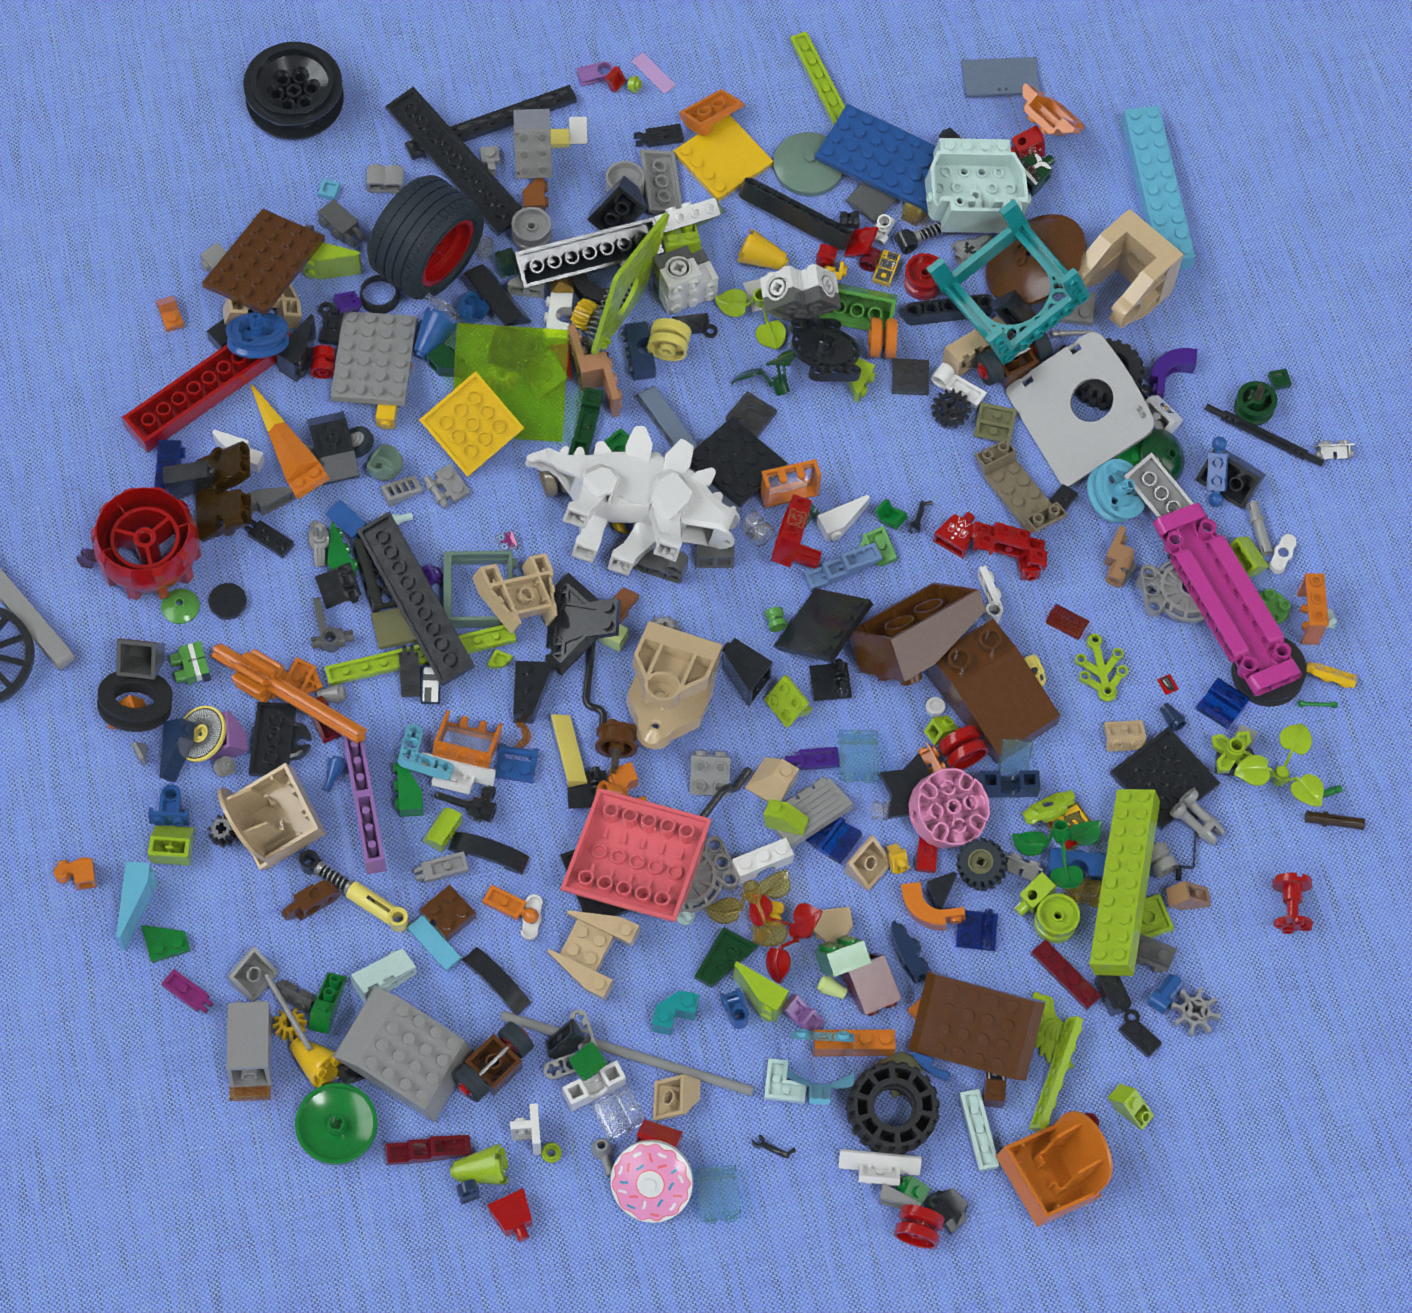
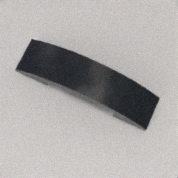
M455 832L449 850L459 853L464 851L465 856L469 854L502 865L504 869L523 875L529 860L528 855L510 846L464 832Z
M478 947L462 959L465 965L475 975L478 974L514 1014H520L531 1004L529 998L510 976Z

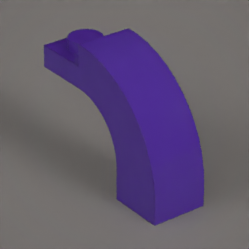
M1178 348L1163 354L1154 364L1150 375L1149 385H1153L1152 394L1158 395L1163 399L1166 378L1173 373L1193 374L1197 362V349Z

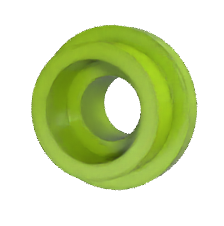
M635 75L629 78L628 90L632 91V93H637L641 89L642 80H640L639 76Z
M547 1143L543 1146L541 1155L547 1163H555L561 1158L562 1150L556 1143ZM552 1150L555 1152V1155L549 1156L548 1152Z

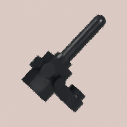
M491 785L483 787L480 798L474 796L473 800L469 801L442 792H436L434 795L438 800L466 808V811H469L468 816L473 817V821L479 823L481 821L491 823L497 809V803L492 802L497 788Z

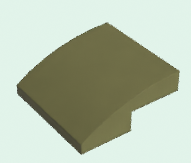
M981 402L973 437L997 442L1007 439L1010 442L1017 409Z
M399 607L371 613L379 650L417 642Z

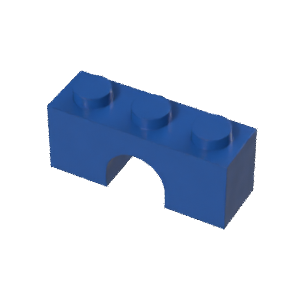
M1061 848L1050 849L1047 866L1048 878H1050V874L1054 869L1064 868ZM1083 850L1066 851L1067 867H1081L1086 872V882L1102 884L1106 861L1104 853H1085Z

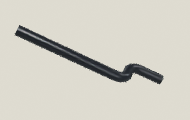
M595 641L587 650L582 699L587 709L600 715V725L607 722V712L602 706L593 704L590 701Z
M746 767L733 785H723L699 816L707 818L727 792L734 793L742 787L753 770Z

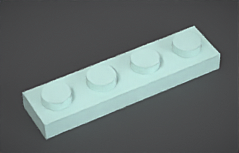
M980 1089L961 1092L959 1097L978 1170L983 1172L997 1169L1000 1165L996 1158L997 1154Z

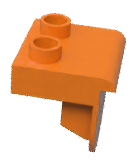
M1069 1111L1063 1114L1054 1125L1004 1146L996 1155L997 1160L1037 1227L1102 1196L1100 1192L1110 1183L1113 1173L1112 1157L1105 1137L1098 1126L1087 1115L1079 1111Z

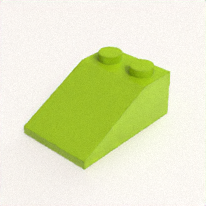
M323 242L303 267V275L311 279L317 278L320 280L362 273L360 252Z
M736 961L733 978L760 1017L767 1022L772 1021L776 1023L783 1011L781 1008L788 1000L789 990Z

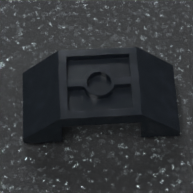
M344 412L307 419L317 460L330 478L323 485L360 477Z

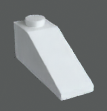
M869 495L817 516L816 524L826 542L836 541L846 533L868 507Z

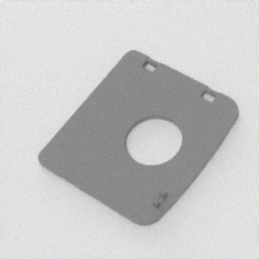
M1089 332L1083 335L1077 341L1032 369L1028 374L1010 384L1006 389L1007 396L1015 409H1017L1018 414L1059 482L1067 487L1078 483L1090 475L1092 470L1098 465L1114 459L1146 438L1155 427L1154 417L1132 376L1105 338L1096 332ZM1080 345L1082 349L1072 354L1070 350ZM1032 377L1034 381L1025 387L1023 382ZM1089 380H1101L1107 383L1113 392V405L1108 414L1102 419L1093 422L1083 421L1073 412L1071 404L1073 394L1082 383Z

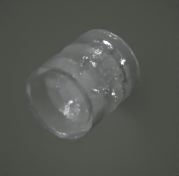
M757 511L750 513L740 525V529L747 536L751 535V540L758 547L768 542L775 533V528L768 522H764V518Z

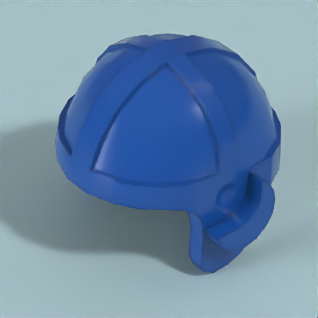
M472 291L464 293L456 305V311L460 318L470 324L483 320L490 309L488 304Z

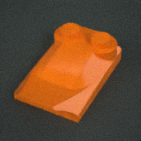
M720 89L679 113L681 120L687 128L701 136H706L712 132V125L747 105L723 89Z

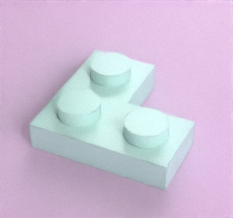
M768 1058L764 1100L805 1104L806 1086L796 1081L787 1080L788 1060Z

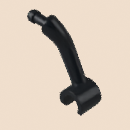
M922 500L920 502L916 519L910 524L909 532L911 534L913 533V527L918 528L920 533V522L924 513V506L932 505L933 501L923 502Z
M758 1135L761 1140L760 1144L755 1143L752 1139V1146L754 1148H765L783 1158L788 1159L789 1155L796 1152L794 1147L786 1153L782 1149L764 1142L762 1135Z

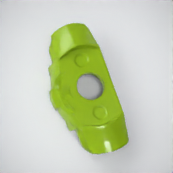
M1072 790L1056 792L1030 805L1022 812L1024 821L1033 825L1040 820L1048 823L1050 820L1059 818L1067 813L1068 806L1075 804V795ZM1047 802H1053V805L1049 807L1043 806Z

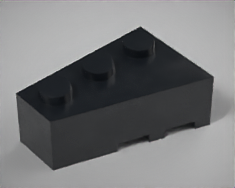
M516 661L513 705L514 723L533 724L543 696L547 691L548 684L555 672L554 662Z

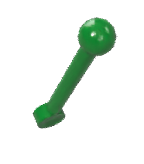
M1300 700L1298 702V706H1327L1331 708H1337L1338 702L1322 703L1305 702L1304 700Z

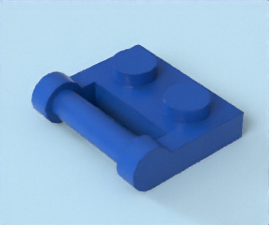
M500 743L495 778L533 784L539 749L533 748V750L509 747L506 744ZM505 754L530 757L531 762L507 759Z

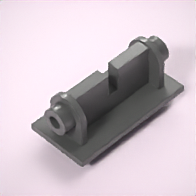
M281 980L279 983H276L286 1003L309 1014L311 1004L314 1005L316 1001L313 993L304 989L297 993L296 991L299 986L288 980Z

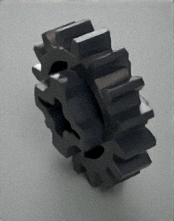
M952 388L950 393L945 389L944 395L939 392V399L934 398L933 402L935 404L931 405V409L935 410L932 412V416H937L935 422L941 421V427H944L946 424L948 429H951L952 425L957 429L959 423L965 425L964 419L969 420L967 413H971V408H968L971 406V402L966 401L968 396L964 395L962 397V391L960 390L958 393H955L954 388ZM959 402L963 404L964 410L959 407ZM952 406H954L955 410L952 409L948 413V408H952ZM939 407L944 411L943 416L939 412Z

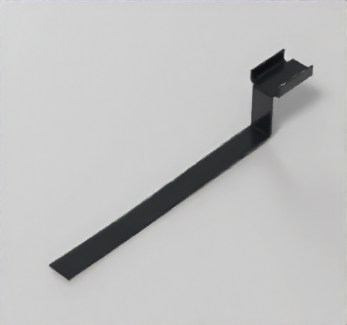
M1196 831L1194 832L1193 867L1179 865L1178 869H1176V881H1181L1182 868L1193 869L1195 867Z

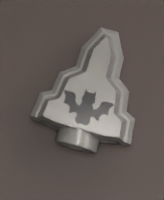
M986 234L976 239L968 238L964 241L958 240L954 242L952 248L956 253L954 255L956 262L961 265L991 241L993 237L990 234Z

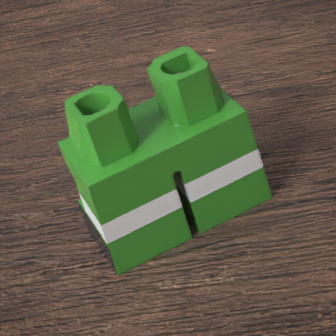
M201 641L178 647L179 652L169 655L172 667L180 665L184 667V669L174 671L177 683L188 682L190 686L196 681H212Z

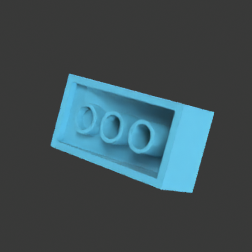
M126 862L116 933L121 951L126 950L152 898L153 889L157 888V877H155V870H152L150 863Z

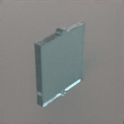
M1019 738L1016 740L1004 739L998 771L1014 776L1019 774L1020 770H1028L1033 742L1022 741Z

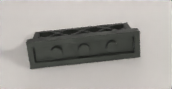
M355 539L352 550L359 567L358 570L371 613L380 612L382 609L398 607L394 598L391 602L383 603L382 596L384 593L391 597L393 596L387 589V585L384 588L377 584L378 578H382L378 570L372 567L374 561L373 559L370 561L371 556L362 539Z

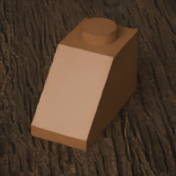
M1183 881L1166 888L1167 902L1171 908L1188 910L1211 906L1207 887Z

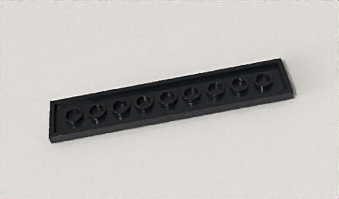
M414 86L385 106V110L450 183L480 206L484 221L498 236L511 227L513 216L523 208Z
M390 511L358 529L359 536L442 687L475 668L476 666Z

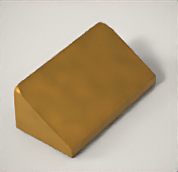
M571 276L549 282L551 292H574Z

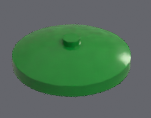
M330 1083L313 1090L300 1104L295 1118L296 1136L303 1150L314 1160L327 1165H344L363 1156L373 1144L378 1129L377 1114L372 1101L360 1089L344 1083Z

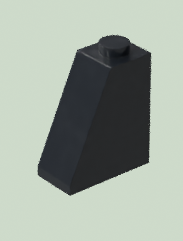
M207 460L163 467V484L177 499L185 498L212 486L213 478L216 476L214 467Z

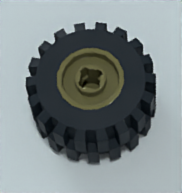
M975 838L973 843L970 844L969 841L965 843L966 847H961V854L957 855L958 862H956L959 875L964 883L966 882L967 886L970 888L974 887L978 891L979 889L987 891L989 887L994 889L995 884L1000 885L1002 883L1001 879L1006 877L1005 871H1008L1007 858L1001 847L995 844L993 840L989 839L987 841L986 838H981V841Z

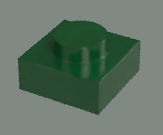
M1286 368L1268 373L1271 387L1275 391L1291 387L1292 383Z

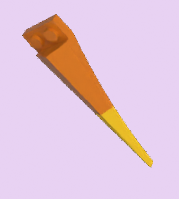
M251 384L250 387L286 481L299 500L330 478L316 457Z

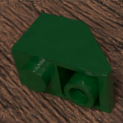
M444 342L426 355L427 364L438 376L466 378L468 376V365L465 360L459 359L454 349L450 346L448 347Z

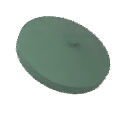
M813 132L797 133L786 138L778 146L774 155L773 169L777 180L785 189L800 196L813 197L823 195L839 184L844 173L815 160V155L827 136Z

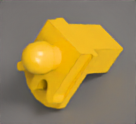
M897 843L886 846L892 873L901 874L910 869L905 849H901Z

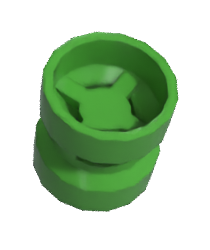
M773 607L765 611V617L769 621L768 627L770 632H779L788 627L786 619L783 618L784 611L782 607Z

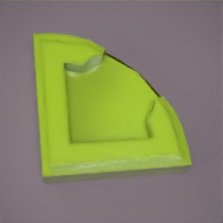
M495 649L487 667L491 669L503 668L513 660V656Z

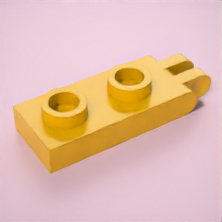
M1306 663L1307 672L1320 677L1322 681H1333L1339 683L1344 688H1355L1357 675L1320 663Z

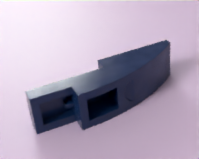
M894 920L891 923L890 933L897 958L915 984L921 979L925 983L927 971L932 970L928 967V963L923 957H918L921 952V945L915 938H911L907 934L906 928L901 923L898 924Z

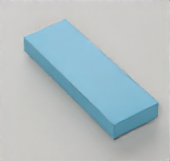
M423 915L407 927L408 931L445 972L461 960L459 954Z

